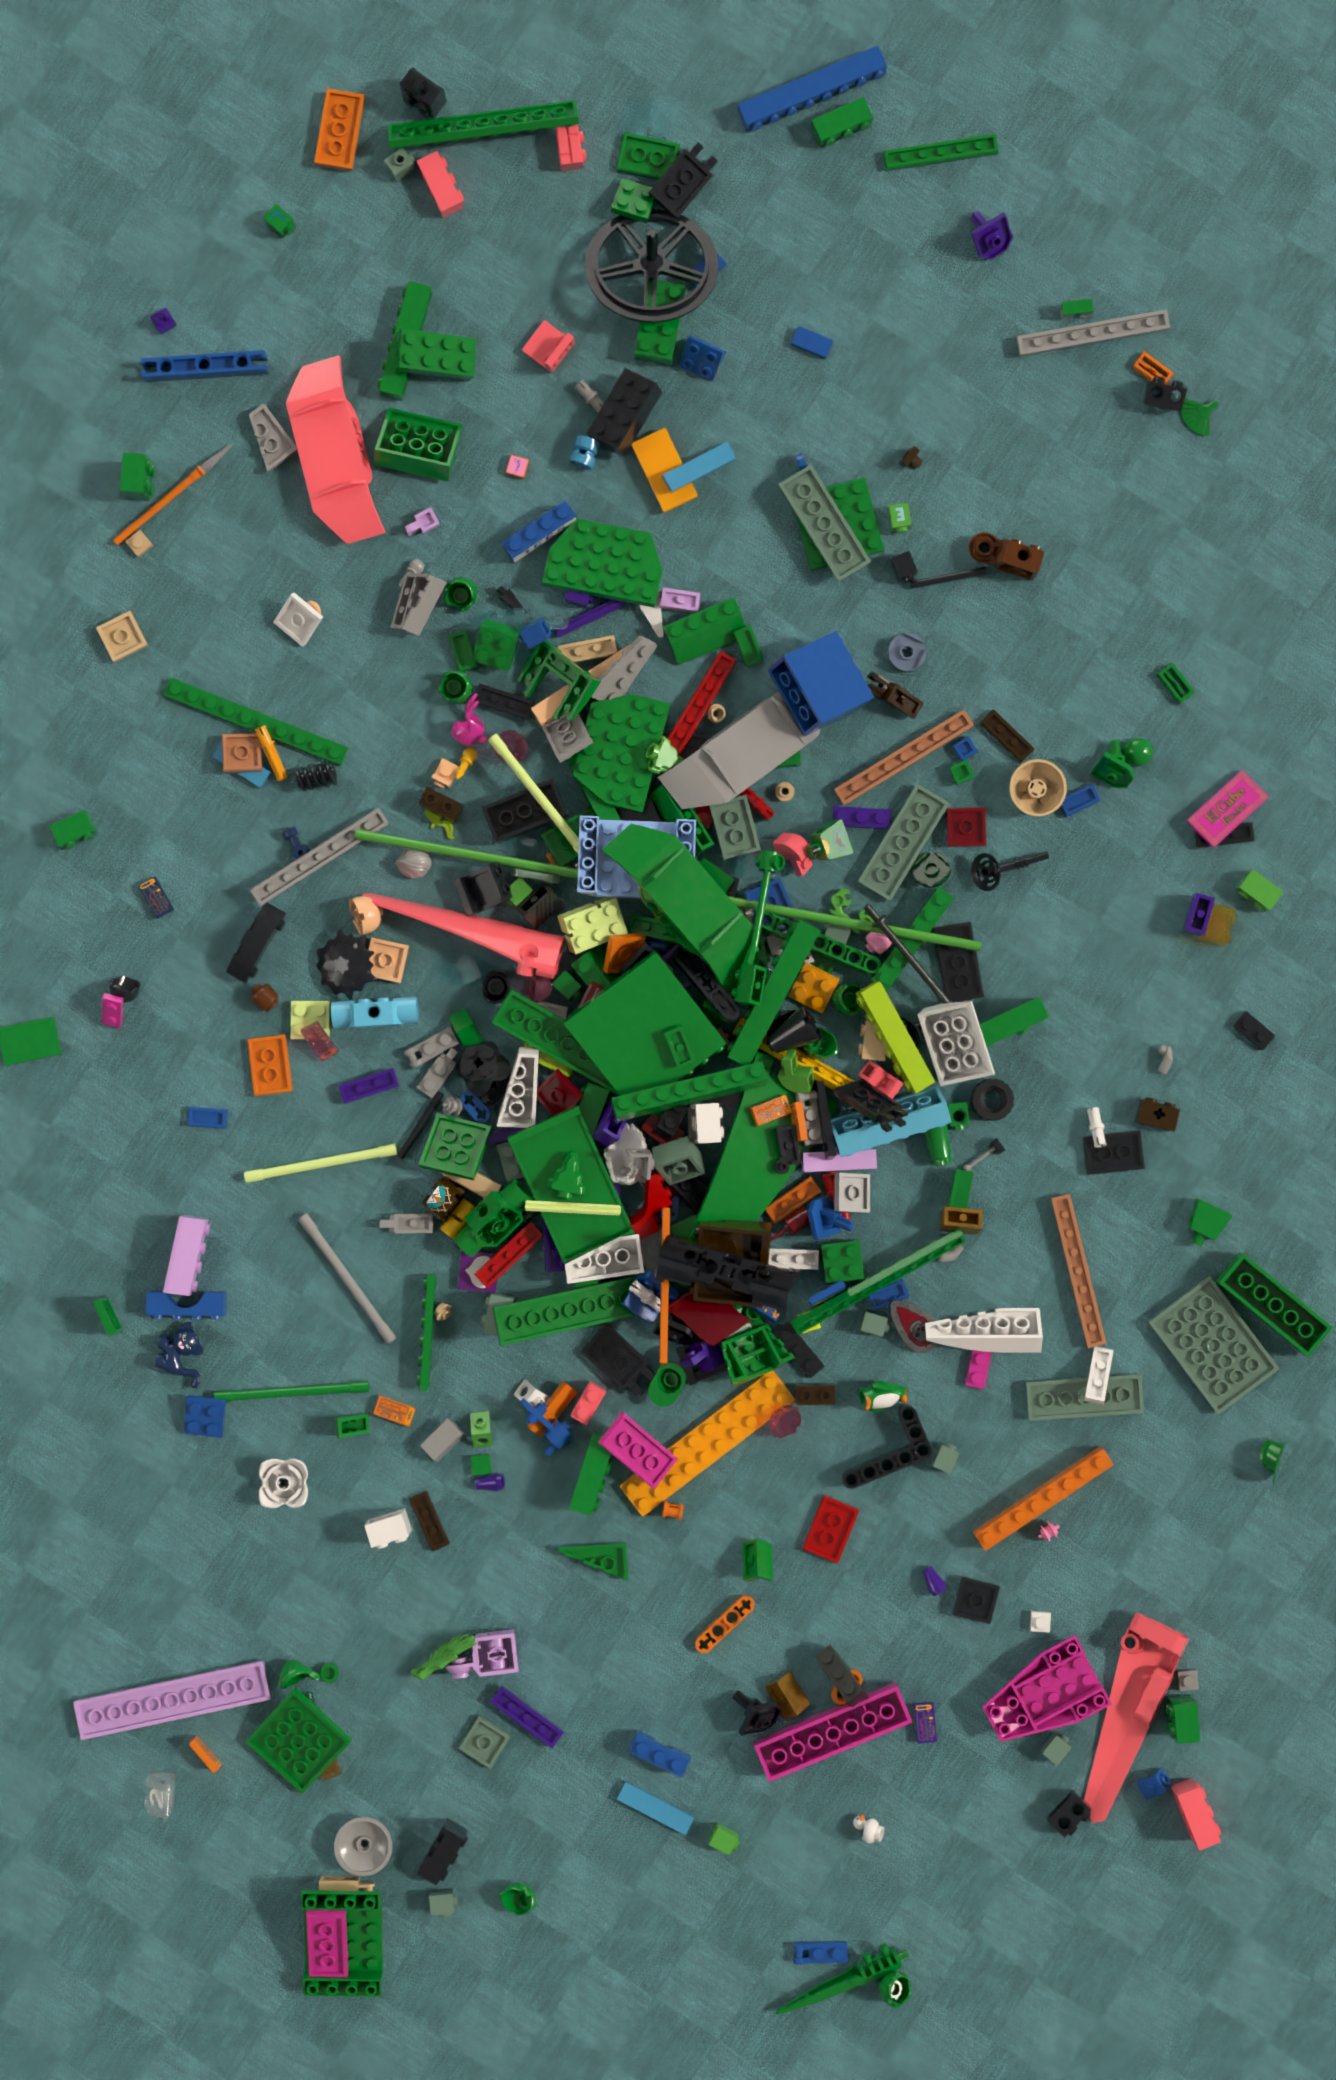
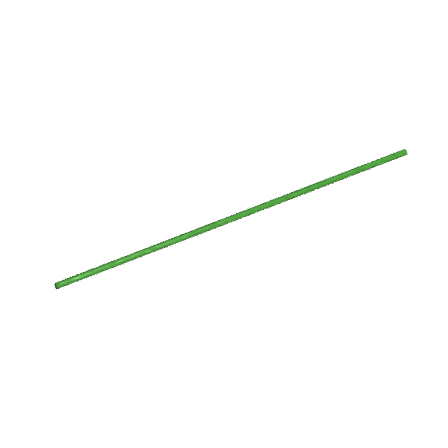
M356 829L355 839L487 863L499 862L500 865L578 879V869L359 829ZM728 896L738 908L757 911L758 901ZM769 903L765 905L764 912H771L776 915L884 934L879 927H872L873 922ZM888 925L897 937L974 951L981 950L982 942Z

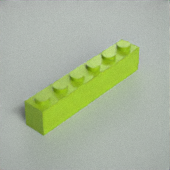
M873 982L856 992V1001L867 1014L865 1017L868 1023L875 1028V1036L883 1043L886 1056L892 1059L894 1063L893 1068L897 1075H900L904 1082L902 1083L905 1090L911 1094H917L935 1083L881 982Z

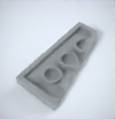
M640 635L622 652L623 656L619 660H614L609 665L610 668L603 675L600 674L597 677L601 683L592 695V698L601 701L624 696L657 645Z

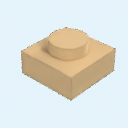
M141 530L125 541L138 557L154 546Z

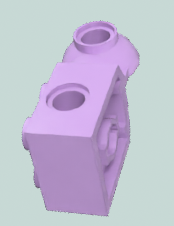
M514 1629L476 1634L474 1639L476 1645L472 1646L473 1658L459 1655L457 1659L445 1666V1669L452 1674L454 1679L468 1677L470 1671H476L479 1677L518 1672L519 1666Z

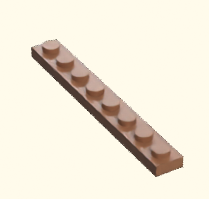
M962 710L838 786L834 791L843 806L969 730L974 724L966 711Z
M1065 1194L1050 1198L1086 1347L1091 1348L1107 1344L1071 1195Z

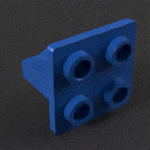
M689 335L679 367L713 381L726 352Z

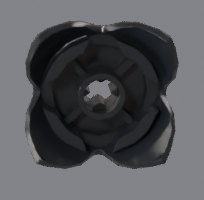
M490 1041L467 1047L456 1066L458 1076L464 1079L469 1091L477 1097L486 1094L491 1088L493 1081H501L512 1072L509 1061L498 1053L497 1045Z

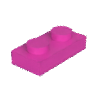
M104 994L102 998V1024L121 1028L123 1024L122 997Z
M971 1351L964 1385L980 1389L985 1388L992 1352Z

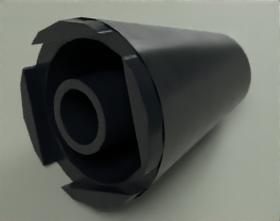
M799 1007L768 1036L769 1041H767V1045L772 1052H784L822 1039V1033L819 1028H816V1021L806 1007Z

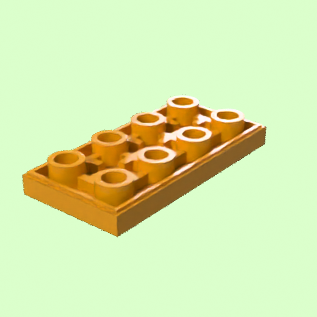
M666 428L633 442L631 445L663 513L698 498L692 483L671 493L662 478L663 474L683 465Z

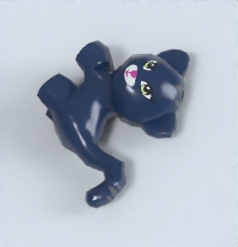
M185 1322L181 1329L174 1333L173 1341L170 1342V1338L167 1336H160L158 1348L164 1351L157 1354L155 1367L164 1369L172 1375L192 1376L191 1386L192 1388H197L200 1384L201 1375L196 1369H183L180 1355L198 1356L204 1353L200 1345L199 1337L194 1331L192 1322Z

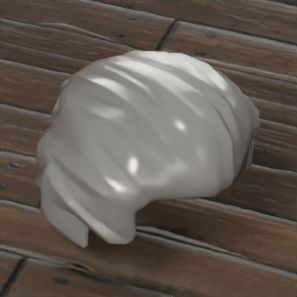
M410 848L403 850L395 862L402 875L414 879L424 877L432 865L427 851Z

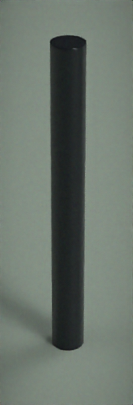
M981 567L910 581L911 589L985 575L986 568Z
M437 1091L397 1154L398 1157L401 1159L405 1158L443 1098V1093Z

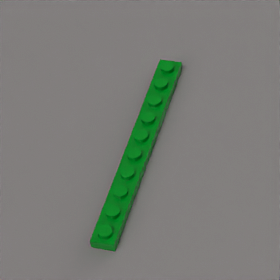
M171 677L163 694L168 698L252 731L266 725L272 739L342 766L349 749L346 746Z
M959 1228L948 1232L945 1237L932 1241L923 1249H917L912 1255L899 1259L889 1268L881 1269L878 1274L865 1278L860 1284L851 1286L840 1295L832 1296L822 1305H816L811 1311L796 1316L791 1321V1324L797 1335L966 1243L962 1231Z

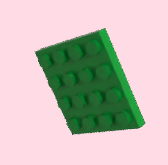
M865 477L826 487L866 554L871 556L884 552ZM796 516L810 571L828 567Z
M295 1687L246 1740V1743L303 1794L353 1739Z

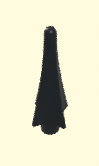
M503 586L499 587L497 592L501 595V601L520 613L530 623L535 621L524 609L510 588L506 590Z

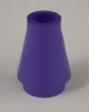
M496 1472L476 1478V1489L499 1492L500 1489L505 1487L503 1474Z
M932 1566L922 1571L928 1591L933 1597L947 1590L945 1587L946 1583Z

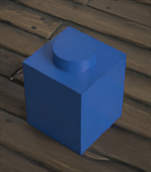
M543 617L523 626L519 632L522 643L527 645L529 649L549 639L552 634Z

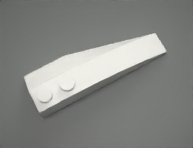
M999 1308L991 1313H985L984 1311L978 1312L976 1316L967 1317V1315H963L955 1320L948 1318L925 1323L926 1340L934 1343L985 1352L1041 1353L1043 1335L1039 1308Z

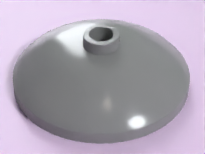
M356 1817L347 1821L338 1831L334 1842V1852L338 1863L344 1870L357 1876H369L382 1870L388 1863L393 1848L392 1838L388 1829L380 1821L371 1817ZM367 1840L368 1845H363L361 1841Z

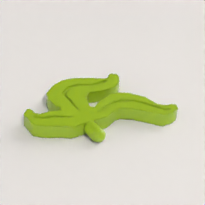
M425 810L426 817L432 822L431 829L435 825L443 826L446 829L447 837L451 840L455 839L452 835L453 825L451 822L441 820V817Z

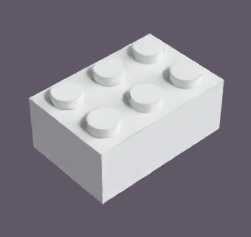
M719 1103L689 1106L687 1118L690 1140L693 1143L721 1142V1138H724L723 1126H720L723 1110L722 1107H719Z

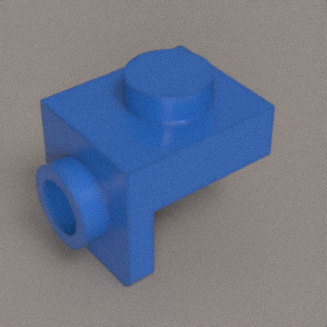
M1162 1768L1157 1769L1155 1774L1140 1779L1137 1782V1786L1146 1801L1165 1794L1171 1785L1168 1775L1163 1772Z

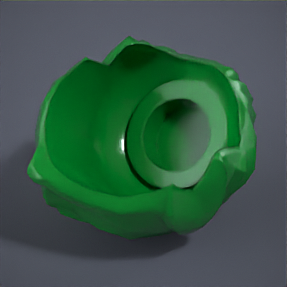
M819 1027L822 1033L821 1040L804 1045V1050L814 1059L824 1060L838 1054L837 1040L833 1033L828 1032L825 1028Z
M513 1883L499 1893L503 1907L508 1912L515 1913L516 1916L525 1915L536 1906L533 1890L524 1883Z

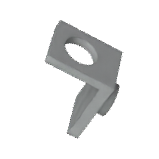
M626 1149L629 1157H644L643 1176L646 1180H650L651 1170H654L655 1162L649 1149Z

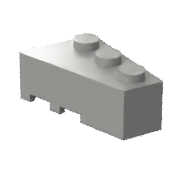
M406 573L390 628L407 635L420 636L447 582L430 574Z

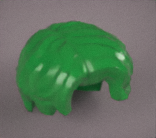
M457 577L445 585L444 591L445 604L449 607L458 608L462 613L467 611L477 601L478 590L475 583L466 577Z
M453 670L444 672L437 692L447 703L460 705L470 698L473 688L471 680L463 671Z
M850 983L837 987L833 993L835 1009L840 1014L851 1017L863 1011L864 1009L856 1001L857 996L855 994L863 988Z

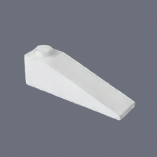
M639 1234L618 1237L566 1263L567 1284L644 1273Z

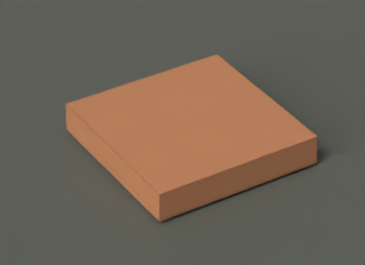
M256 733L222 734L223 773L262 772L261 743Z

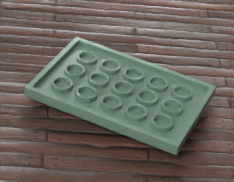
M1210 1276L1206 1277L1148 1321L1149 1325L1217 1415L1221 1414L1280 1369Z

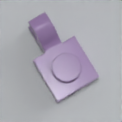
M430 507L414 515L416 521L405 526V530L408 536L415 534L420 529L425 534L440 526V523Z

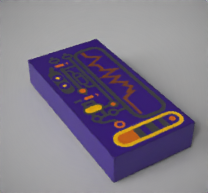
M915 1703L917 1743L937 1742L934 1703Z

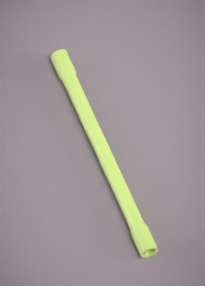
M494 734L488 739V742L501 755L578 854L579 838L511 754L498 734Z
M394 1143L368 1150L267 1169L244 1172L245 1182L249 1183L350 1162L397 1155V1147Z

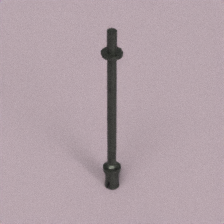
M867 904L863 909L873 919L872 927H879L943 1004L957 1002L947 997L884 922L887 916H879L873 907Z

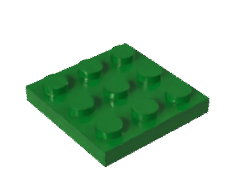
M437 1113L420 1158L419 1167L474 1181L492 1127Z

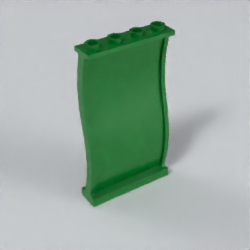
M578 1105L507 1136L535 1201L621 1206V1214L619 1216L541 1212L564 1265L618 1237L635 1233ZM570 1151L577 1153L579 1160L578 1171L582 1174V1183L585 1185L584 1196L573 1194L572 1199L556 1196L557 1191L546 1188L549 1178H552L555 1171L562 1167L563 1159Z

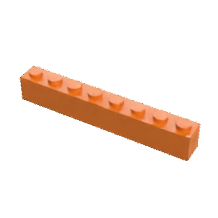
M1099 1446L972 1532L983 1549L987 1551L1114 1464L1104 1449Z

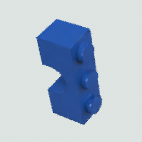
M637 1730L629 1747V1753L681 1778L690 1761L689 1754L673 1746L672 1748L663 1746L654 1737L640 1730Z

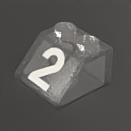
M152 1771L149 1777L146 1778L148 1796L145 1797L144 1807L147 1808V1815L167 1821L173 1813L176 1772Z

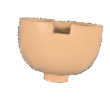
M358 896L349 900L350 913L354 914L355 918L353 923L360 935L369 934L379 927L381 916L383 915L382 907L375 905L372 902V898L366 896Z

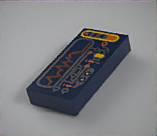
M156 876L138 885L157 919L175 910Z

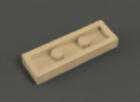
M614 635L558 646L562 651L561 653L574 663L610 657L617 653Z

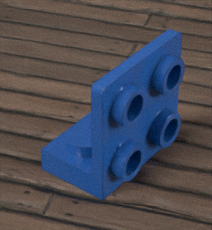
M652 1271L639 1273L635 1281H638L646 1289H651L654 1295L661 1299V1282L654 1280L655 1273ZM669 1285L668 1299H676L679 1292ZM630 1290L622 1303L623 1306L648 1325L653 1324L659 1313L650 1305L641 1302V1298Z

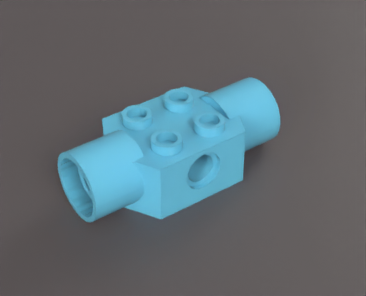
M417 997L393 998V1001L389 998H377V1002H372L370 999H359L358 1003L355 1000L332 1002L331 1018L333 1029L419 1023ZM374 1008H378L379 1014L373 1018L371 1012Z

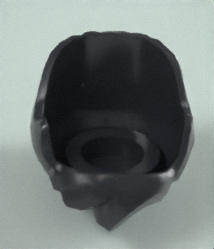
M494 970L487 975L481 986L484 1000L490 1004L503 1003L510 991V983L503 972Z
M119 976L115 980H111L109 985L110 994L122 997L123 1003H129L138 996L140 982L126 976Z

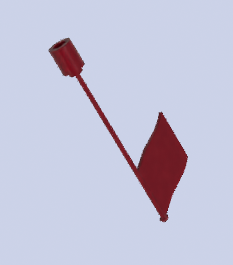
M802 1207L784 1219L786 1223L783 1224L785 1228L773 1235L771 1241L786 1231L789 1234L793 1233L796 1235L808 1227L810 1222L807 1210ZM690 1291L668 1304V1312L682 1320L700 1339L712 1346H715L752 1321L739 1313L732 1305L693 1301L694 1295L690 1294Z

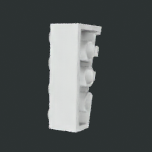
M519 1047L499 1111L496 1127L527 1128L535 1124L539 1050L535 1047Z

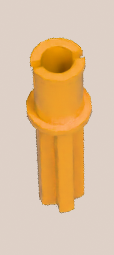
M266 725L255 729L254 731L261 743L260 748H263L277 781L285 780L288 778V775L273 744L275 741H272Z

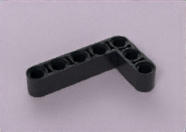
M904 1404L898 1409V1416L910 1444L844 1471L842 1482L847 1488H857L925 1460L931 1455V1446L917 1412L911 1405ZM905 1409L912 1410V1416L908 1419L902 1416ZM918 1427L920 1430L919 1434L911 1436V1428ZM920 1445L927 1446V1451L924 1454L917 1453V1448ZM907 1452L909 1453V1459L904 1462L900 1461V1454ZM886 1459L892 1463L888 1469H884L881 1466L882 1462ZM872 1467L874 1469L873 1474L865 1476L863 1473L865 1468ZM849 1474L856 1476L854 1483L849 1484L846 1482V1477Z

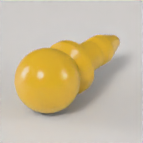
M469 747L463 751L460 758L461 764L456 773L457 780L464 775L467 768L471 767L472 762L477 759V751L474 748Z

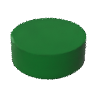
M332 1662L325 1663L320 1669V1678L326 1683L336 1681L339 1676L338 1666Z

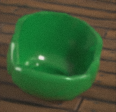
M1133 738L1123 745L1121 752L1122 755H1125V762L1127 764L1140 767L1151 761L1153 747L1146 739Z

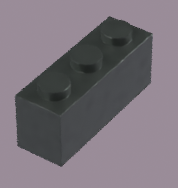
M828 1645L815 1655V1658L851 1707L856 1706L868 1696L838 1652L831 1645Z

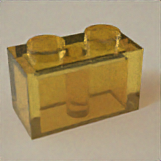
M1214 903L1205 935L1201 936L1200 941L1221 947L1226 946L1227 943L1229 944L1232 937L1230 928L1231 925L1235 924L1237 917L1235 908Z

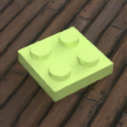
M291 1001V1039H312V1034H308L309 1030L310 1033H313L311 1026H313V1029L319 1026L322 1029L318 1030H323V1033H325L322 1036L326 1040H330V1001Z

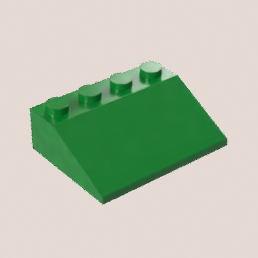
M388 408L374 450V465L449 482L463 424Z

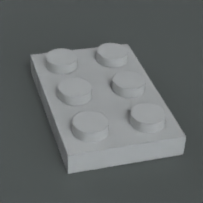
M579 713L572 721H567L566 716H561L559 720L552 719L542 726L560 763L593 743Z

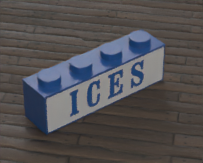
M565 500L502 542L503 548L513 563H515L569 527L572 522L577 520L576 515Z

